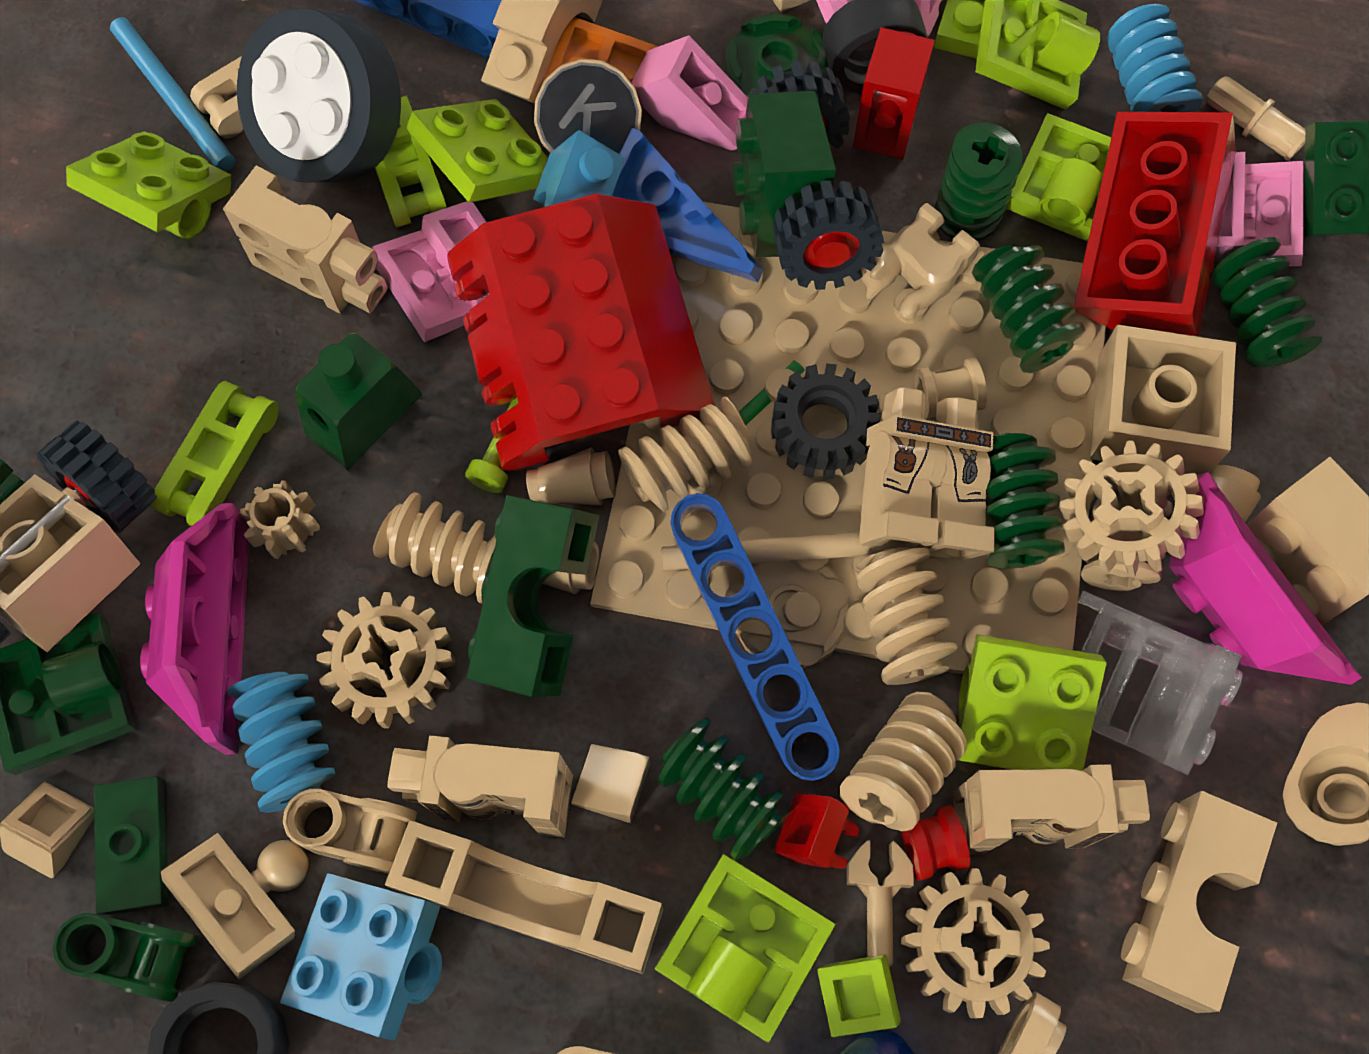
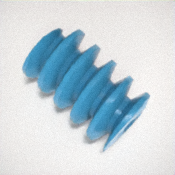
M1154 3L1129 10L1117 19L1107 36L1108 47L1113 54L1114 65L1119 71L1120 83L1125 88V97L1127 103L1131 105V112H1197L1203 104L1202 93L1195 89L1197 86L1196 77L1189 72L1190 60L1182 54L1184 52L1183 41L1177 37L1178 28L1176 23L1168 19L1171 9L1166 5Z
M286 672L260 674L239 681L227 689L228 694L236 698L232 705L234 717L244 722L238 730L241 742L251 745L245 752L247 765L253 768H260L251 777L253 788L260 792H267L257 802L260 812L283 811L289 801L299 792L308 789H321L320 786L336 776L334 768H315L313 763L329 752L328 745L308 744L307 738L322 729L320 720L302 721L300 715L316 706L314 697L294 696L295 691L309 683L307 674H288Z

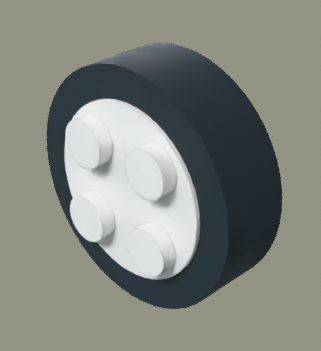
M303 8L288 9L274 14L265 20L253 33L245 47L237 77L239 115L246 136L253 149L273 171L296 182H346L368 174L384 159L397 134L401 114V91L399 78L391 55L381 39L366 24L341 13Z

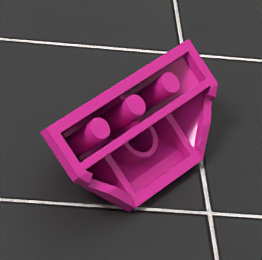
M1209 473L1196 475L1199 492L1195 495L1202 496L1204 515L1195 517L1199 523L1200 534L1198 539L1181 537L1184 543L1185 556L1179 559L1171 555L1169 567L1179 579L1172 584L1179 598L1193 613L1196 614L1202 610L1216 629L1209 635L1220 653L1232 664L1239 660L1242 665L1261 670L1349 685L1361 679L1360 674L1347 660L1222 493Z
M222 503L174 539L156 562L154 584L148 586L145 596L146 612L151 620L149 643L143 645L140 656L141 671L146 679V684L205 743L224 755L237 754L239 720L234 717L232 709L236 698L230 696L227 689L241 681L249 557V541L245 538L244 534L250 527L233 503Z

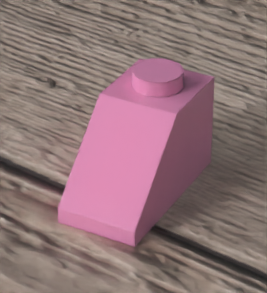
M690 35L648 50L631 82L636 89L640 105L662 127L730 151L737 149L736 122L738 118H746L748 97Z

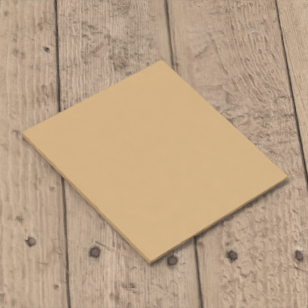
M704 202L764 269L757 283L671 255L715 406L721 411V399L727 396L739 412L764 387L767 395L772 400L745 426L751 441L752 467L746 469L735 457L729 459L732 477L724 479L714 467L708 470L711 488L704 490L693 478L687 480L689 495L696 493L707 494L719 501L740 541L860 532L866 460L861 466L855 462L853 471L844 476L841 470L837 469L834 479H823V470L815 469L814 476L811 478L803 475L804 465L799 463L795 470L786 465L788 455L785 453L779 457L775 450L776 439L771 437L774 402L777 400V393L782 384L788 387L789 376L794 374L793 371L786 369L793 360L800 363L805 371L807 366L816 364L818 374L825 373L827 363L837 364L835 375L843 377L846 368H849L856 372L854 378L856 385L865 378L871 385L868 396L876 394L879 400L877 413H881V422L886 394L900 387L915 389L917 368L928 367L931 372L963 366V362L966 359L976 358L982 367L987 390L986 407L983 410L977 411L978 430L994 432L993 436L1004 433L1032 435L1037 439V446L1055 450L1056 461L1049 466L1039 469L1052 470L1058 473V484L1042 490V492L1054 493L1060 496V501L1070 499L1064 484L1066 479L1076 478L1082 480L1083 476L1079 462L1082 459L1092 462V459H1090L1098 356L1104 348L1106 326L1074 312L1063 323L1064 326L1075 322H1082L1086 331L1073 342V348L1054 364L1036 372L1024 373L1019 366L1021 358L1015 357L1009 347L1011 339L1005 338L1000 329L1001 320L995 319L990 310L991 301L985 300L980 290L981 283L977 282L972 275L973 267L978 260L994 249L979 246L976 258L961 275L957 276L950 292L927 308L919 310L914 319L905 320L899 313L901 302L908 294L916 290L903 276L898 274L891 285L870 300L866 298L867 286L861 279L854 282L850 276L843 278L845 286L835 288L834 281H828L825 290H816L813 280L807 288L799 286L797 278L791 281L786 277L785 270L781 268L779 257L755 258L751 236L742 235L739 207ZM882 231L884 243L890 242L897 233ZM939 240V242H941V243H943V244H951V243H952V242H949V241ZM1043 257L1035 266L1049 264L1055 272L1051 280L1043 285V287L1058 283L1062 284L1065 291L1063 296L1053 305L1072 303L1074 305L1083 263ZM805 371L801 374L802 378L805 377ZM814 405L802 416L806 430L818 438L834 439L842 435L847 429L845 415L833 406ZM658 417L630 424L625 447L631 449L638 457L637 445L639 439L649 436L660 446L658 434L661 427ZM935 418V419H929L928 421H934V422H936V418ZM679 425L674 426L673 428L680 433ZM621 463L616 495L613 499L591 598V607L718 630L690 570L663 571L661 547L677 545L670 522L673 509L682 499L672 489L666 491L669 509L664 512L651 500L643 502L630 483ZM1060 506L1055 510L1044 512V515L1056 516L1062 519V525L1069 521L1063 519ZM697 510L685 517L681 529L690 539L701 541L713 535L717 528V523L710 513ZM1064 526L1060 531L1046 535V539L1064 542L1065 552L1050 557L1038 565L1014 569L988 566L986 559L991 553L963 561L930 556L927 560L916 565L917 571H934L937 575V580L922 588L923 594H940L943 596L944 602L928 613L930 618H947L951 624L947 629L935 635L937 642H954L957 645L955 652L942 659L943 666L950 667L947 672L963 675L966 665L971 663L976 634L1073 650L1082 558L1077 548L1079 541L1069 542ZM870 555L796 561V564L791 561L760 563V574L757 577L768 599L774 590L787 584L801 586L809 592H785L774 601L773 610L781 622L802 628L796 632L784 631L789 642L823 647V643L835 629L839 609L846 605L849 597L850 607L844 616L846 634L834 651L878 659L875 654V648L883 639L875 638L870 634L869 623L875 616L869 615L864 611L862 603L868 593L861 591L856 582L857 575L862 571L856 569V564ZM828 565L836 571L843 584L834 579L824 578L818 571ZM718 566L709 575L708 584L711 590L719 596H734L744 586V581H739L743 575L734 566ZM751 619L744 621L736 630V632L771 638L770 630L759 620Z

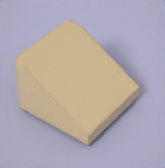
M591 744L571 804L631 823L650 767L649 756Z
M44 781L0 823L2 849L9 856L49 878H54L64 867L93 821L94 807Z

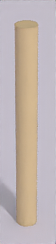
M860 532L740 541L751 564L866 556L889 550L859 545ZM677 545L661 547L663 571L689 569Z

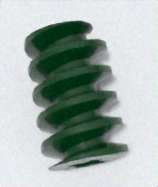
M988 122L973 123L962 128L954 138L935 204V209L942 214L944 223L939 228L952 239L963 230L976 241H980L993 234L1001 224L1023 162L1020 144L1014 135L1003 127Z
M1276 237L1262 238L1238 248L1226 256L1212 273L1214 285L1222 290L1220 292L1221 302L1230 309L1228 312L1229 321L1233 326L1239 328L1236 332L1237 340L1241 345L1247 347L1245 359L1253 367L1264 368L1291 363L1313 351L1322 342V337H1302V334L1314 327V317L1307 315L1294 318L1293 316L1306 306L1307 301L1305 297L1299 295L1285 298L1287 294L1297 287L1298 281L1296 277L1283 276L1276 278L1289 267V261L1284 256L1269 258L1280 249L1281 243Z
M1011 244L994 249L982 256L974 265L972 275L977 282L981 283L980 290L985 300L991 301L990 310L995 319L1001 320L1000 329L1004 337L1011 339L1009 347L1014 356L1021 358L1019 366L1022 372L1032 373L1042 370L1063 358L1073 348V342L1080 338L1086 330L1082 322H1075L1064 326L1063 323L1075 312L1072 303L1053 305L1065 293L1062 284L1054 283L1043 287V285L1051 280L1055 272L1049 264L1035 266L1045 255L1042 247L1033 245L1023 248Z
M1004 433L993 436V450L987 452L990 458L991 472L986 489L987 508L985 526L994 528V552L986 559L987 565L996 568L1014 569L1041 564L1048 560V558L1065 552L1064 542L1046 539V535L1063 529L1062 519L1056 516L1044 515V512L1055 510L1060 506V496L1054 493L1042 492V490L1058 484V473L1052 470L1039 469L1049 466L1056 461L1055 450L1037 446V439L1028 434Z
M705 717L690 727L666 751L659 762V765L665 763L659 776V783L663 787H670L683 781L676 796L680 805H688L701 799L694 814V819L699 824H704L718 817L719 820L712 833V838L716 842H723L737 836L738 838L731 851V858L734 861H740L757 850L788 818L793 810L782 815L776 812L784 794L780 789L763 797L758 794V790L765 777L762 771L744 779L739 775L747 759L744 753H740L728 760L722 757L729 741L726 735L710 742L704 739L712 722L708 717Z

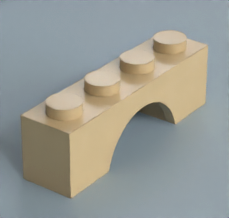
M411 820L408 822L385 883L386 886L399 893L429 901L443 908L644 974L663 913V905L660 902L599 882L581 880L549 871L498 853L474 841Z

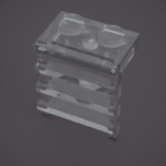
M1082 591L1078 603L1099 611L1081 652L1099 653L1114 618L1134 627L1098 705L1092 730L1189 775L1193 763L1197 765L1203 764L1213 747L1216 731L1211 729L1210 726L1220 704L1225 707L1228 706L1238 692L1243 673L1236 668L1242 655L1217 644L1202 643L1086 591ZM1151 634L1169 643L1130 730L1125 732L1109 723L1147 638Z

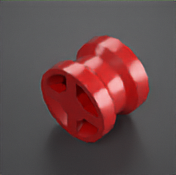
M951 805L938 808L932 817L920 819L912 830L900 831L904 851L913 864V875L917 881L933 877L937 869L948 867L956 872L970 867V853L966 835L959 816Z

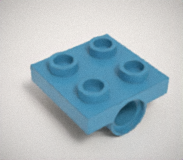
M327 873L280 1003L379 1038L396 1041L408 1003L420 1004L426 1000L435 990L440 979L442 956L438 947L429 943V939L441 906L426 900Z

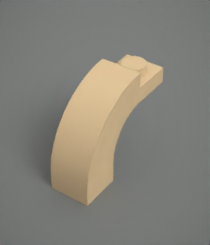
M502 0L492 23L499 28L481 81L488 86L535 104V99L540 91L554 50L564 29L576 15L595 22L603 0Z

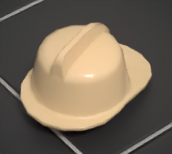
M1357 702L1337 706L1319 717L1308 732L1293 767L1287 776L1282 794L1286 814L1300 831L1316 841L1341 846L1361 844L1369 840V704Z

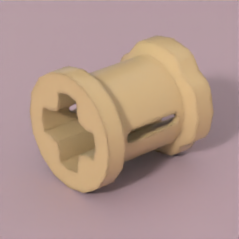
M976 358L966 359L963 362V366L931 372L928 367L917 368L915 389L922 390L926 394V420L936 418L937 403L946 398L959 397L977 401V411L983 410L986 407V382L982 367Z

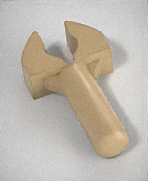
M868 840L857 850L846 866V886H858L867 897V957L886 954L888 965L891 967L893 964V897L901 888H911L914 886L913 864L896 842H891L889 844V864L891 868L889 875L882 880V886H880L877 877L869 869L870 841Z

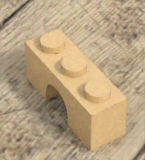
M1200 791L1182 800L1180 803L1175 802L1172 804L1161 829V837L1168 840L1161 863L1154 862L1151 865L1143 882L1141 897L1148 900L1141 924L1134 923L1130 927L1122 946L1121 959L1128 962L1122 980L1196 1013L1220 1012L1239 947L1216 937L1203 925L1196 907L1197 894L1201 885L1206 880L1219 883L1232 890H1239L1259 884L1277 822L1204 791Z

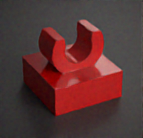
M795 793L789 811L793 810V812L785 820L773 852L795 863L823 868H846L848 860L838 856L834 851L841 834L855 837L858 835L859 828L853 821L846 819L850 809L847 805L833 797Z

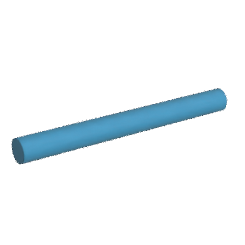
M124 17L115 19L110 25V31L215 167L225 172L231 170L236 163L232 153L128 19Z

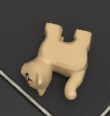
M925 203L920 207L915 221L911 225L902 228L890 242L882 243L884 251L881 257H875L877 265L871 271L863 267L861 268L863 277L860 279L867 286L866 298L869 300L874 298L883 289L891 285L899 274L916 290L902 300L899 310L903 319L912 320L919 310L927 308L950 292L957 276L961 275L976 258L980 245L978 241L963 230L953 238L951 244L939 242L940 237L936 230L944 223L943 216L931 205Z

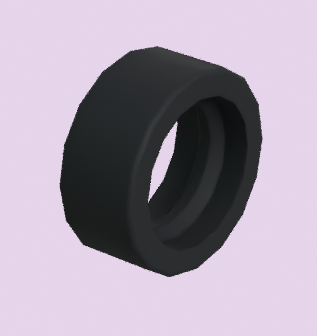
M852 0L831 16L824 27L822 43L829 69L833 71L835 78H839L842 87L852 91H863L864 80L874 49L862 51L855 49L864 42L878 37L880 27L899 32H910L916 36L928 38L920 10L914 0Z
M211 982L188 989L166 1006L152 1028L147 1054H181L185 1033L192 1022L204 1012L220 1007L232 1008L247 1016L256 1031L258 1041L257 1054H287L289 1041L284 1017L271 998L251 986Z

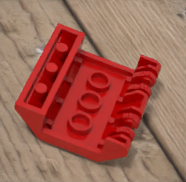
M596 193L483 223L447 253L452 279L457 282L454 286L457 298L465 302L487 296L470 309L469 313H465L466 315L463 316L465 330L470 333L468 341L478 380L481 385L485 386L482 389L484 403L498 406L511 402L516 397L518 399L517 405L497 417L498 419L493 420L494 422H491L490 425L493 437L496 439L500 438L496 443V449L503 470H516L549 461L545 447L658 417L661 428L667 425L674 427L678 426L680 419L687 415H692L700 420L702 407L709 404L715 406L655 204Z

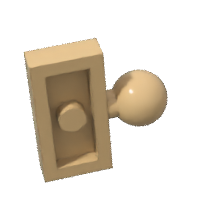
M216 833L162 870L161 877L177 901L237 979L240 980L294 939L295 930L266 893L271 890L286 892L298 887L307 876L309 858L303 847L290 840H279L265 847L259 855L257 869L249 873L222 837Z

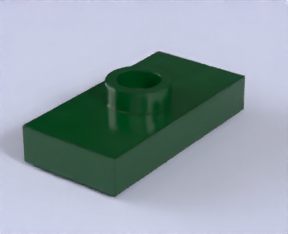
M153 776L94 785L96 914L106 916L169 906L168 887L164 884L161 877V871L168 867L165 779Z

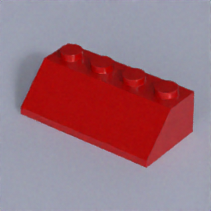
M1117 112L1073 305L1076 313L1112 330L1117 325L1199 337L1236 154L1233 112Z

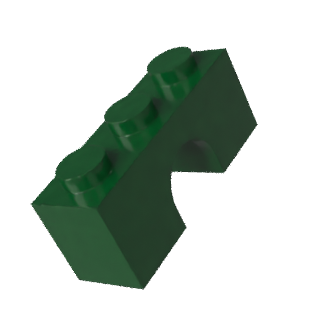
M506 495L504 509L498 515L495 524L496 545L491 568L482 584L483 605L479 624L469 644L468 656L470 665L467 674L468 680L529 697L561 695L574 635L555 631L543 622L537 608V596L542 583L553 573L564 572L587 575L600 515Z

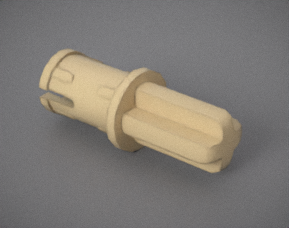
M1226 76L1219 79L1209 91L1206 98L1207 103L1219 112H1233L1234 122L1244 129L1242 132L1244 137L1247 138L1251 134L1284 157L1286 161L1289 162L1305 144V128L1273 107L1275 103L1273 99L1270 98L1265 102Z

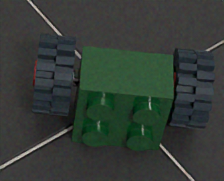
M793 61L791 62V71L784 73L781 65L773 68L774 78L770 80L766 75L761 76L757 80L759 90L752 88L748 94L746 118H738L736 122L737 150L739 154H742L741 162H733L732 188L734 196L743 197V201L740 202L739 211L740 228L742 235L751 236L755 258L779 257L781 268L785 270L786 277L791 281L797 278L799 286L807 288L813 280L816 290H825L826 283L834 281L835 288L845 286L843 278L850 276L855 282L863 277L862 267L871 271L877 265L875 257L882 256L884 238L874 202L871 196L867 197L866 191L858 186L852 191L850 182L840 181L837 190L833 189L836 169L830 145L839 149L844 143L842 135H848L850 130L848 122L850 115L839 78H835L833 71L828 67H825L821 72L819 63L809 61L807 69L802 70L801 62Z

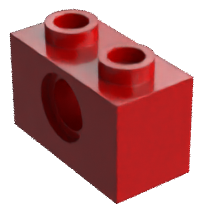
M880 27L864 80L853 148L904 160L935 40L916 36L910 32H899Z

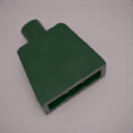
M355 332L348 334L339 344H331L325 347L318 356V364L297 384L294 391L305 435L347 471L422 396L421 391L393 362Z

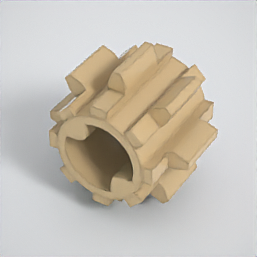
M284 480L280 484H273V488L263 490L261 487H256L254 489L256 496L252 502H246L245 508L240 509L239 512L250 527L244 534L245 538L253 547L265 544L266 550L274 559H279L281 554L287 555V550L295 548L300 552H304L306 550L304 542L307 537L313 536L314 531L320 529L317 521L309 513L315 506V503L308 493L303 492L296 495L287 481Z

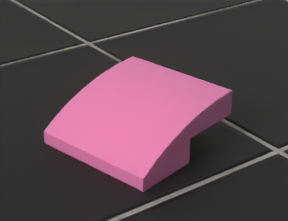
M1236 152L1214 261H1222L1226 256L1252 241L1266 237H1276L1279 239L1281 246L1269 258L1284 256L1288 259L1289 266H1302L1303 161L1245 164V152Z
M466 201L424 215L420 231L372 246L378 258L376 269L385 278L387 286L424 342L463 326V316L466 315L465 313H469L470 309L487 297L484 296L477 300L465 302L464 300H459L454 287L457 282L452 279L447 260V253L480 225L487 223L473 202L469 203Z

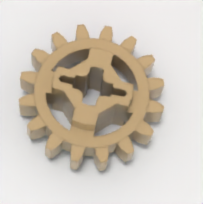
M1127 441L1124 447V454L1115 456L1108 446H1104L1101 448V463L1095 465L1085 459L1079 462L1083 479H1066L1064 484L1070 499L1060 501V510L1063 519L1069 520L1063 525L1069 542L1079 541L1077 548L1080 557L1084 561L1099 554V563L1103 572L1109 573L1114 568L1116 562H1123L1128 576L1134 577L1140 562L1148 561L1150 567L1159 572L1163 570L1161 555L1168 552L1179 559L1184 557L1185 549L1181 537L1198 539L1200 530L1199 523L1195 517L1204 515L1202 496L1195 495L1199 492L1196 474L1189 473L1183 475L1185 472L1184 462L1180 455L1173 456L1166 462H1163L1161 446L1154 443L1144 455L1137 454L1134 441ZM1172 494L1175 500V507L1171 518L1168 520L1164 517L1163 508L1168 505L1167 497ZM1094 497H1096L1100 501V506L1093 512L1095 519L1090 522L1089 510Z
M390 592L383 593L380 606L373 607L363 596L359 598V614L353 617L342 609L337 613L339 620L344 625L340 632L324 630L322 634L333 648L332 651L317 654L316 661L323 668L332 670L319 679L320 684L327 692L338 691L331 702L341 712L353 706L352 717L362 725L370 719L372 713H375L377 723L382 728H390L393 714L400 713L409 724L415 722L414 706L421 703L430 710L436 707L433 698L429 694L434 687L449 689L450 682L440 672V669L454 666L455 658L450 651L440 648L452 641L446 627L434 629L440 619L432 608L419 614L420 605L413 596L409 595L403 601L401 607L397 606L396 600ZM386 624L405 625L416 632L413 633L411 629H407L399 633L387 628ZM359 639L358 644H357V646H356L354 652L351 653V650H352L353 646L355 645V643H356L357 640ZM381 641H383L389 651L393 652L390 656L392 679L384 669L380 668L383 664L382 654L384 653ZM424 665L420 676L411 685V682L416 674L418 667ZM361 686L363 690L375 686L383 689L387 697L368 696L359 692L356 688Z
M973 868L966 873L964 885H960L959 880L952 872L942 876L941 887L943 894H940L929 885L923 888L919 894L927 905L926 910L910 908L905 915L908 920L918 926L917 933L901 937L902 945L917 948L918 958L913 959L906 965L907 971L919 972L924 970L928 977L920 992L924 996H930L939 990L944 992L943 1010L948 1013L955 1012L961 1002L965 1001L969 1017L975 1019L983 1018L986 1001L989 1002L997 1015H1004L1010 1012L1007 997L1009 993L1020 1001L1029 1000L1033 995L1023 980L1025 977L1042 978L1046 973V970L1040 964L1033 961L1034 953L1050 949L1048 941L1034 938L1032 928L1044 921L1042 913L1026 916L1021 909L1029 894L1022 890L1010 897L1004 893L1006 877L1001 874L995 876L987 886L983 885L980 870ZM959 900L957 919L949 927L934 928L941 911L951 902ZM992 905L1007 918L1013 930H1006L992 915ZM973 927H975L976 937L986 939L988 944L987 951L978 953L975 960L973 949L962 947L961 936L972 932ZM935 955L944 956L958 971V983L946 975L938 964ZM1015 958L1012 968L1006 977L995 986L990 987V982L994 981L993 969L1002 959Z

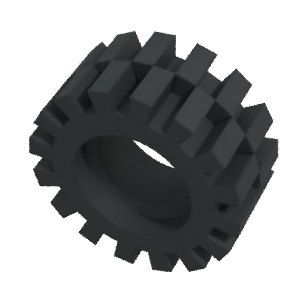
M827 363L824 374H818L816 364L807 366L805 377L803 378L796 371L789 376L788 387L782 384L777 393V400L774 402L771 437L776 439L775 450L779 457L785 453L788 455L786 465L795 470L799 463L804 465L803 475L811 478L814 476L815 469L823 470V479H834L837 469H840L844 476L853 471L855 462L861 466L867 459L870 447L866 446L867 428L880 422L881 413H877L879 407L877 395L868 396L871 385L865 378L856 385L854 383L856 372L849 368H846L843 377L835 375L837 364ZM814 405L833 406L845 415L847 429L842 435L834 439L818 438L806 430L802 416Z

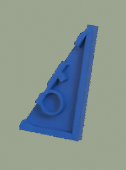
M631 128L620 152V155L625 157V161L612 196L655 204L671 255L758 283L764 269L638 129Z

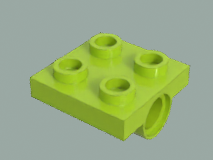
M985 0L975 72L1066 110L1078 99L1080 75L1090 66L1097 53L1100 43V32L1086 25L1087 12L1060 0Z
M497 99L414 110L406 127L469 203L537 189L548 160L540 146L530 138L510 115L508 109Z
M1047 113L1017 177L1006 209L1088 241L1111 137Z
M145 131L136 133L128 139L103 150L96 151L92 155L66 166L68 187L156 232L165 229L186 240L195 238L201 233L209 219L211 203L230 194L231 174L209 164L206 159L197 155H191L165 142L162 137Z
M976 634L971 663L965 667L959 693L958 726L967 740V750L959 761L1012 770L1073 769L1082 771L1107 663L1103 656Z
M723 854L655 967V970L769 1043L836 924Z

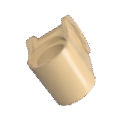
M308 789L299 792L289 801L284 810L283 825L288 837L306 850L318 855L343 860L344 863L389 875L409 820L415 822L417 812L401 805L377 799H359L322 789ZM320 807H331L333 823L330 829L323 836L308 838L305 831V822L309 814Z

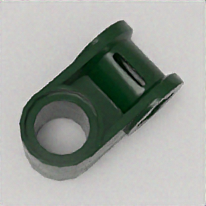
M82 913L71 917L61 925L54 938L53 953L55 961L61 969L72 975L116 985L117 989L129 993L172 1002L179 995V991L174 986L187 948L196 945L198 935L142 921L137 924L99 914ZM101 928L105 933L106 947L102 956L95 962L90 963L84 952L85 942L89 935Z

